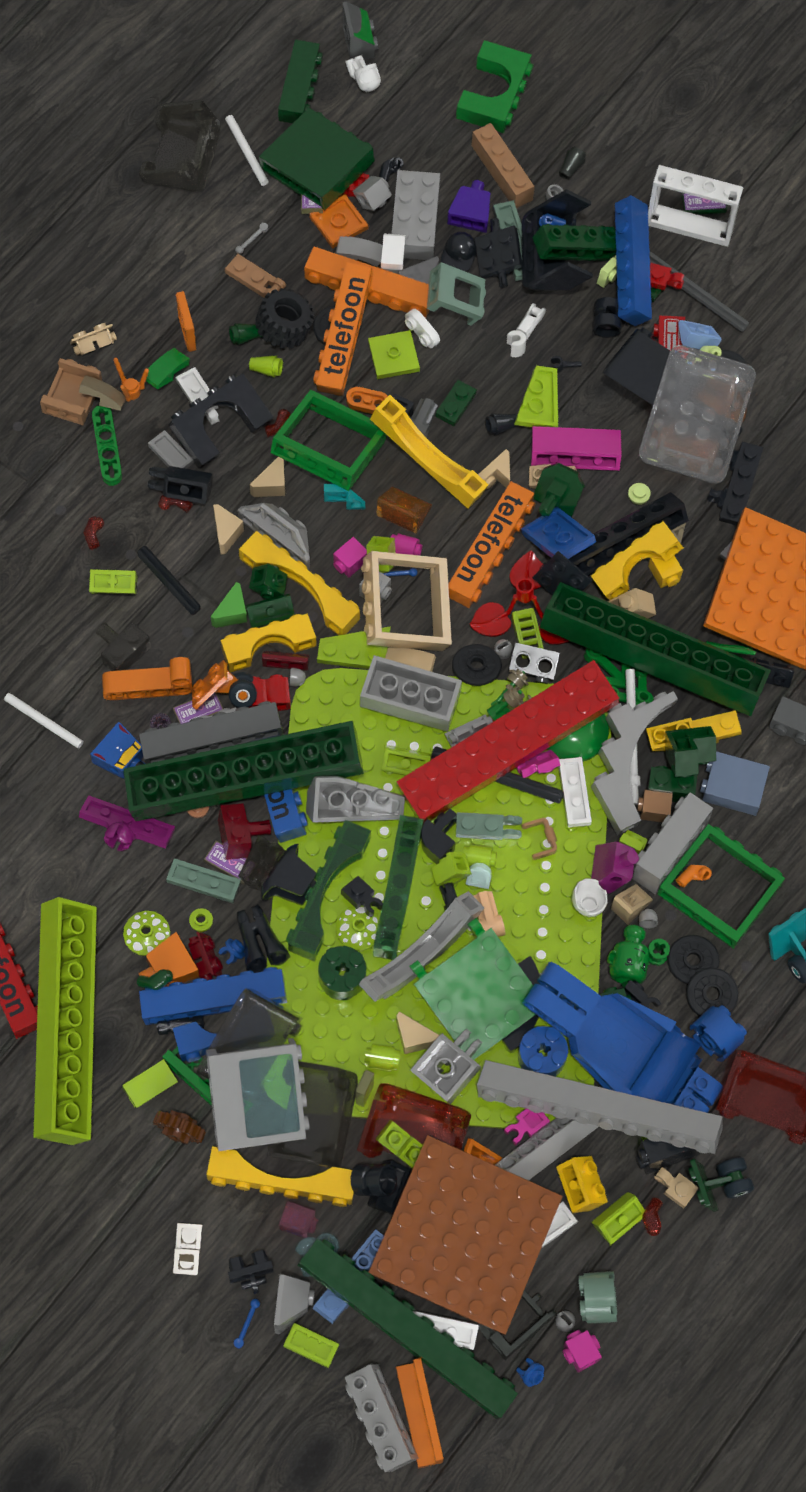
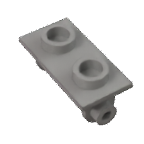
M485 714L445 733V736L451 747L493 721L490 716L487 717Z

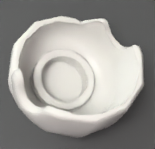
M583 879L578 882L573 890V906L583 916L595 917L601 914L608 904L607 891L599 885L598 880Z

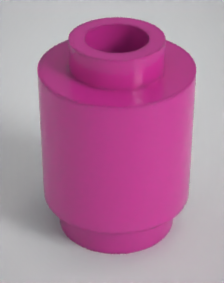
M392 534L391 538H395L396 553L421 555L422 544H420L419 539L403 534Z

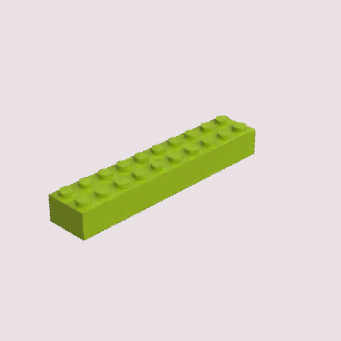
M61 897L41 904L33 1138L75 1145L91 1140L97 907Z

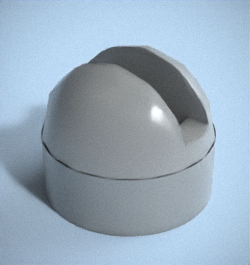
M550 185L546 191V199L548 200L559 194L563 189L558 185Z
M501 639L496 642L494 651L499 655L500 659H506L512 654V644L506 639ZM503 645H507L499 651L498 648L502 647Z
M291 668L289 686L297 687L304 684L306 676L301 669Z
M647 908L645 911L640 912V927L650 929L658 925V917L653 909Z
M570 1311L559 1312L555 1319L556 1327L563 1332L572 1330L576 1321L575 1316ZM562 1315L571 1322L570 1325L561 1318Z

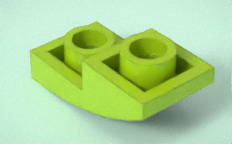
M392 1120L387 1123L376 1137L379 1143L413 1168L422 1147L419 1141L410 1136Z

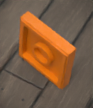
M346 194L337 198L325 211L323 210V213L313 212L309 214V218L332 249L337 247L340 236L355 237L368 229L367 222Z
M184 291L178 292L176 294L178 318L187 351H196L194 326Z

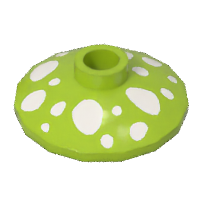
M354 906L347 908L336 921L338 940L344 946L351 947L357 951L370 949L377 944L382 936L383 929L380 916L374 911V916L369 917L366 915L363 906H360L358 909ZM361 922L364 926L358 929L355 927V924Z
M142 911L128 919L124 926L123 937L126 946L132 952L140 956H146L170 937V928L162 915L154 911ZM146 927L151 930L148 934L142 933V930Z

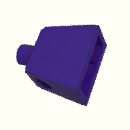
M474 180L471 187H460L448 211L447 224L487 233L490 192L483 190L485 184L482 181Z

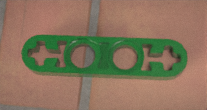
M96 406L92 411V419L102 479L105 484L115 486L122 480V471L112 412L110 408ZM101 413L105 415L106 424L101 425L100 420ZM104 431H108L112 434L111 437L107 440H103L99 437V435ZM106 451L115 453L112 459H105L102 455ZM108 466H113L115 474L113 478L109 476Z

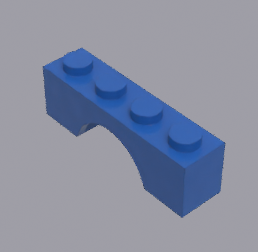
M266 1002L243 1008L238 1024L225 1033L215 1034L207 1032L197 1022L173 1028L181 1060H187V1062L201 1059V1056L206 1055V1050L216 1049L217 1054L223 1053L224 1049L231 1047L240 1049L247 1046L249 1042L256 1040L257 1042H264L275 1035Z

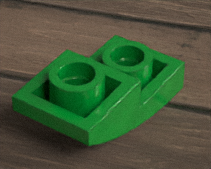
M172 348L148 368L149 372L146 382L156 389L163 387L173 381L174 373L189 365L190 358L177 349Z

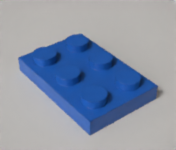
M558 507L554 508L550 516H541L521 528L523 536L551 558L559 551L569 559L596 543L594 534Z

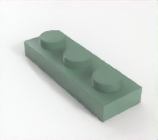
M175 858L166 878L167 883L230 903H234L241 884V879Z

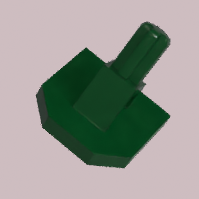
M561 463L550 465L542 470L534 491V500L542 503L538 509L541 516H550L556 507L571 517L574 515L585 487L579 472Z

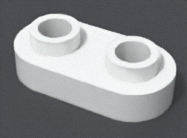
M412 309L405 314L406 326L418 335L423 346L433 348L440 343V337L436 330L417 309Z

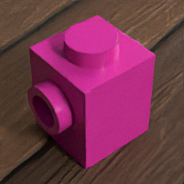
M577 1330L567 1336L568 1341L564 1344L565 1350H563V1354L569 1364L573 1363L578 1373L601 1360L602 1356L598 1351L600 1344L594 1334L590 1336L588 1330L583 1333Z

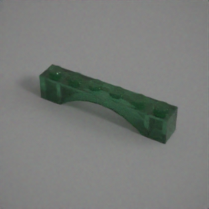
M400 815L386 893L373 947L374 957L390 960L397 958L424 819Z
M345 820L342 827L338 826L334 834L336 841L333 847H328L324 859L327 861L324 867L318 868L315 877L317 882L314 888H309L305 900L308 902L304 909H299L295 920L298 922L295 930L291 928L286 938L288 951L314 962L324 942L320 913L325 893L341 871L362 859L371 840V830Z

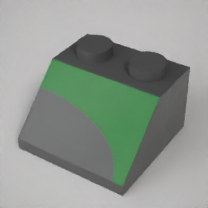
M343 2V32L349 59H354L362 55L364 60L375 58V49H378L377 37L372 35V32H374L373 20H369L366 10L349 2Z

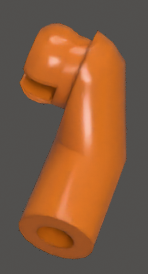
M690 865L676 879V882L684 888L691 880H708L712 875V871L704 865Z

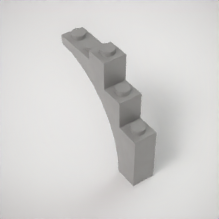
M674 691L669 694L662 692L653 698L654 701L648 704L642 702L633 708L634 711L629 703L623 706L620 703L609 710L605 718L617 740L613 737L602 743L603 747H601L598 753L609 774L604 772L596 776L591 788L617 836L638 826L641 821L634 805L630 787V767L633 752L645 728L659 714L675 705L678 698Z

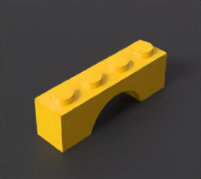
M663 521L652 526L643 537L635 539L626 550L618 552L609 563L598 567L591 577L604 595L611 600L629 590V574L639 561L653 557L666 562L684 547Z
M308 613L304 615L296 614L288 620L281 622L273 621L265 627H253L242 634L226 636L221 640V649L229 672L252 666L255 652L263 645L269 643L284 644L294 653L316 647V635Z

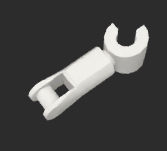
M532 303L517 329L507 334V344L511 346L512 357H520L524 354L526 340L544 317L545 308L540 309L536 307V304Z

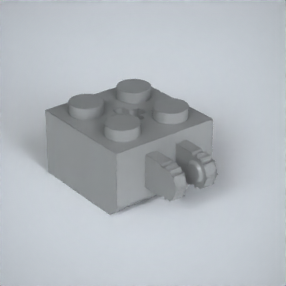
M468 1029L464 1030L454 1043L444 1034H441L410 1070L450 1105L482 1068L471 1058L482 1045L481 1040L477 1039L466 1052L460 1049L462 1044L470 1037L471 1032ZM444 1064L446 1066H449L451 1064V1071L449 1073L441 1074L443 1072L441 1067Z

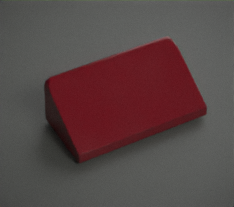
M264 651L262 653L263 667L308 670L309 655Z

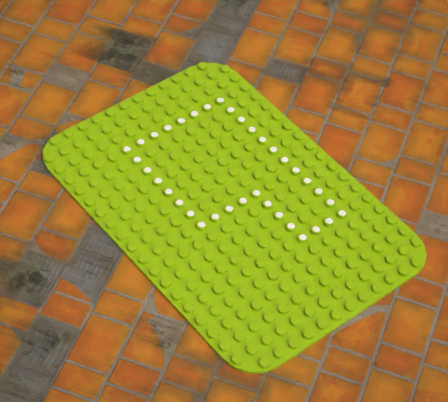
M348 668L326 669L308 677L304 684L295 692L291 705L288 734L353 721L357 731L364 774L346 777V779L402 795L397 788L396 781L406 775L381 770L386 745L432 754L436 746L446 750L451 748L445 736L447 731L360 707V694L369 670ZM495 679L489 684L474 686L462 681L461 693L449 731L485 714L489 717L487 709L491 707V703L506 689V685L511 682L509 680ZM528 682L529 685H524L521 689L525 695L523 702L529 699L528 695L533 698L554 684ZM508 705L511 711L515 709L512 706ZM609 726L608 739L611 738V728H610V726ZM599 754L583 762L591 825L568 828L563 798L560 803H555L494 781L450 809L456 814L461 812L522 817L520 825H503V830H520L522 832L521 838H503L502 840L456 837V823L445 833L456 842L454 852L463 853L464 845L470 846V844L493 847V852H497L496 864L490 868L492 876L489 889L466 885L467 877L456 883L454 888L457 897L468 891L473 896L479 892L492 891L498 915H501L505 927V935L500 936L499 939L506 938L522 954L517 963L531 956L541 975L547 964L553 962L596 993L599 991L602 913L595 917L583 916L573 906L572 893L579 881L586 878L591 879L595 847L598 844L606 843L607 816L591 788L596 776L604 772L609 774ZM559 766L551 772L540 774L535 772L526 777L562 790ZM517 768L510 771L514 774L522 776L521 773H518ZM310 785L294 788L295 792L298 791L301 796L302 805H299L301 812L305 813L308 825L305 826L307 834L282 843L278 840L276 864L288 847L299 843L298 857L316 872L314 880L317 885L304 905H298L278 896L273 897L270 926L278 940L287 949L290 958L281 965H271L267 957L266 968L276 967L277 969H282L288 1003L267 1006L275 1035L271 1036V1039L259 1042V1048L289 1044V1038H293L296 1045H300L302 1060H298L299 1069H303L304 1083H301V1092H305L307 1107H303L304 1114L505 1129L511 1124H517L516 1116L526 1108L510 1107L502 1102L484 1100L478 1096L477 1083L486 1060L521 1068L518 1061L519 1048L510 1054L503 1042L499 1041L477 1057L474 1061L482 1068L450 1105L410 1071L428 1049L404 1054L396 1024L397 1014L401 1012L436 1034H444L454 1043L452 1037L413 985L419 980L417 977L386 999L381 998L376 1002L364 989L351 999L336 1000L329 997L320 986L318 975L320 959L329 948L344 946L338 940L336 934V921L343 911L353 906L341 895V889L357 876L375 891L373 897L379 898L383 902L381 910L376 906H371L380 916L383 924L381 938L372 948L358 951L363 955L366 963V977L390 963L415 943L445 912V903L439 890L441 885H436L431 868L437 864L424 853L421 846L423 826L406 800L404 802L403 819L312 822L306 813L307 790ZM546 818L550 827H553L555 832L557 851L553 855L533 860V854L552 849L551 845L547 841L543 824L527 829H522L521 825L536 819ZM361 922L355 924V927L358 929L364 926ZM468 928L447 950L456 954L477 937ZM341 971L339 975L344 976L346 971ZM540 1017L535 1027H553ZM562 1034L568 1045V1056L564 1068L556 1077L594 1086V1078L571 1055L569 1039ZM372 1044L395 1047V1050H401L398 1070L392 1069L387 1071L369 1068V1063L365 1062L366 1049L372 1048ZM543 1050L539 1051V1053L543 1054V1057L547 1056V1053ZM290 1054L258 1058L259 1081L268 1097L283 1109L296 1112ZM444 1064L441 1067L443 1070L441 1074L449 1073L451 1071V1064L449 1066ZM368 1070L374 1073V1087L365 1106L362 1107L356 1104L355 1094L364 1071ZM544 1113L550 1122L556 1119L553 1115Z

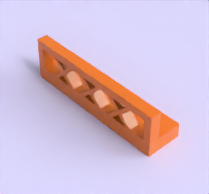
M419 1358L413 1360L411 1364L396 1367L412 1444L419 1457L416 1460L418 1468L443 1463V1454L422 1361Z

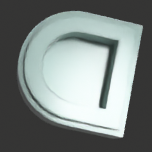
M483 863L473 864L470 867L472 874L467 877L466 885L489 889L492 876L491 869Z

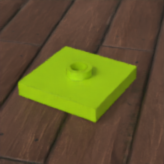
M411 330L368 338L377 379L420 372Z

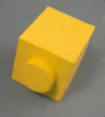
M675 555L666 562L659 558H650L648 567L660 588L667 585L672 587L681 580L683 569Z

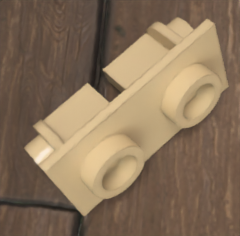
M102 323L93 327L94 331L87 334L85 331L74 334V339H71L70 344H76L73 347L75 354L82 356L94 351L93 342L95 341L99 348L113 344V341L117 340L114 331L111 333L109 331L113 325L106 326V323Z

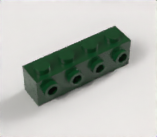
M545 224L532 237L540 259L609 261L612 257L616 256V231L614 227Z

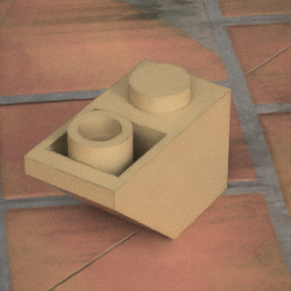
M637 588L607 601L645 618L656 615L653 594Z

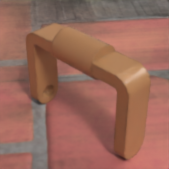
M546 818L536 819L521 825L522 829H527L543 824L547 841L551 845L552 849L533 854V860L553 855L557 851V838L553 827H550Z

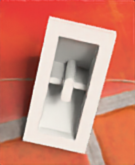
M384 233L381 269L398 274V271L403 270L405 235Z

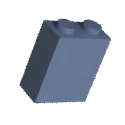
M716 752V761L707 763L706 772H709L708 780L703 779L700 789V792L704 793L702 801L756 816L770 766Z

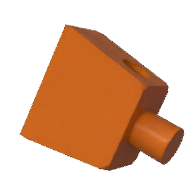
M177 932L146 955L147 963L150 967L138 973L139 976L151 977L161 969L170 970L173 974V979L164 987H168L170 983H185L199 977L198 969Z

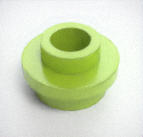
M200 908L191 913L189 923L195 931L205 932L211 928L213 917L208 910ZM200 916L205 917V921L202 923L197 921V918Z

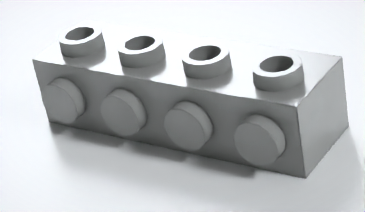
M370 1364L346 1376V1391L356 1403V1414L359 1420L364 1422L367 1429L365 1432L366 1438L376 1450L377 1455L375 1458L378 1466L384 1469V1472H393L419 1459L379 1364Z

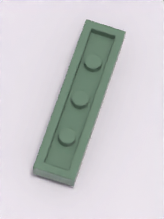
M514 200L494 204L493 212L495 218L499 219L500 229L513 225L517 228L522 258V224ZM522 268L513 270L515 281L522 280Z

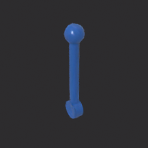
M411 568L410 570L390 571L382 574L386 576L410 575L414 577L418 571L415 568Z
M253 1299L250 1302L251 1309L239 1338L234 1341V1346L237 1349L244 1346V1336L255 1309L260 1306L258 1299Z

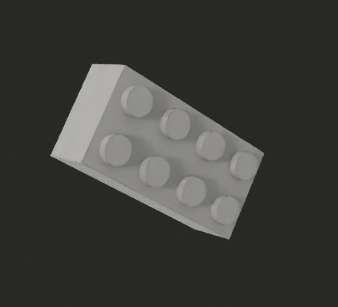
M397 171L392 234L405 235L404 258L429 260L434 256L440 173Z
M374 655L360 694V707L448 732L461 693L462 680Z
M689 793L686 798L681 797L674 807L675 811L672 816L668 815L661 824L662 828L659 834L656 832L653 834L648 842L649 846L646 851L642 850L638 854L639 860L634 865L632 879L655 895L660 885L707 826L713 811V807L692 793Z

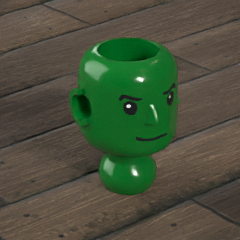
M628 925L623 932L625 941L618 942L608 955L607 962L610 964L609 974L614 981L621 984L629 980L641 984L646 979L648 965H650L649 949L642 944L646 937V932L643 927Z

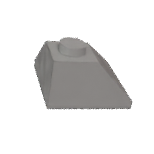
M280 1275L274 1320L275 1334H281L308 1312V1305H313L315 1290H310V1282Z

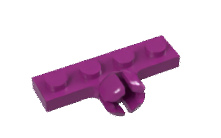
M89 795L79 811V818L107 828L104 841L111 849L115 847L117 841L121 842L117 851L128 849L135 839H140L166 849L175 831V826L153 818L135 821L128 809Z

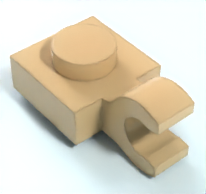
M661 1168L654 1177L668 1188L664 1194L683 1209L699 1188L679 1173L674 1178L664 1168Z

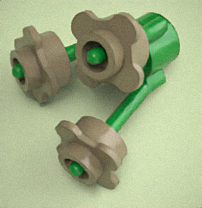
M513 669L509 670L510 674L507 679L511 683L506 685V689L491 703V707L487 709V712L494 721L511 711L508 705L516 708L518 705L526 702H523L525 695L521 690L524 685H529L526 681L528 677L524 671L519 669L516 671Z

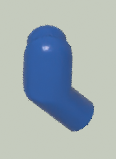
M547 213L539 219V226L541 227L545 224L565 225L566 220Z

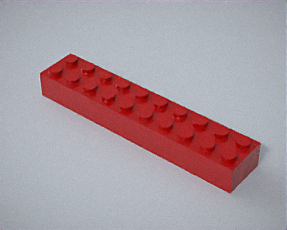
M595 660L399 779L396 781L397 788L405 797L407 804L423 826L427 819L433 820L441 812L444 813L619 704V697Z

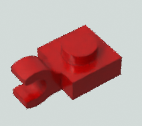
M651 263V287L665 290L668 285L676 289H682L684 274L677 272L671 274L672 268Z

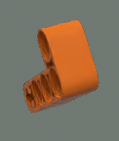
M176 657L169 661L170 667L105 672L102 674L103 698L106 700H124L190 694L193 691L190 660L186 657Z

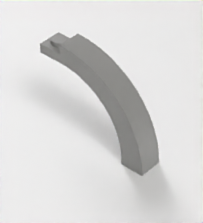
M469 891L455 898L440 918L415 943L390 963L363 978L359 985L375 1002L381 998L386 999L416 978V975L409 967L418 960L425 969L427 964L443 954L469 928L467 924L477 918L484 907Z

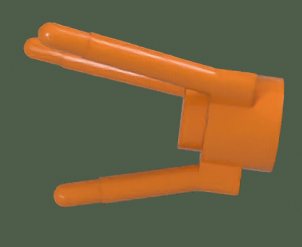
M114 358V363L122 383L120 388L126 401L129 402L130 400L137 399L140 396L141 390L145 389V381L149 370L147 368L144 370L140 382L133 378L126 379L118 358Z

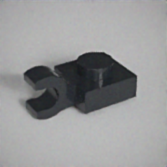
M625 981L618 988H624L626 995H630L632 1001L649 1008V1003H653L656 1007L661 1005L657 998H647L648 995L643 992V986L636 981Z

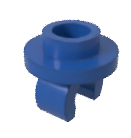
M228 939L225 942L226 946L222 947L218 952L220 955H224L228 951L230 952V958L226 961L227 964H233L238 958L242 959L245 956L244 946L237 939Z
M527 1358L526 1362L530 1367L526 1371H522L519 1367L516 1370L523 1379L524 1384L531 1387L542 1381L544 1367L540 1363L534 1364L533 1360Z

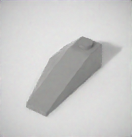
M315 776L307 790L306 813L312 822L403 819L405 797L340 776Z

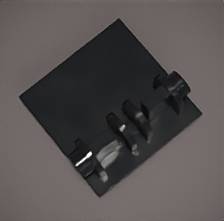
M559 551L547 563L544 562L539 571L532 577L552 595L560 582L581 591L592 582L589 576Z

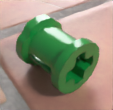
M663 939L653 940L648 947L650 953L649 963L660 966L666 962L670 946ZM654 950L657 952L662 951V955L660 953L655 954Z

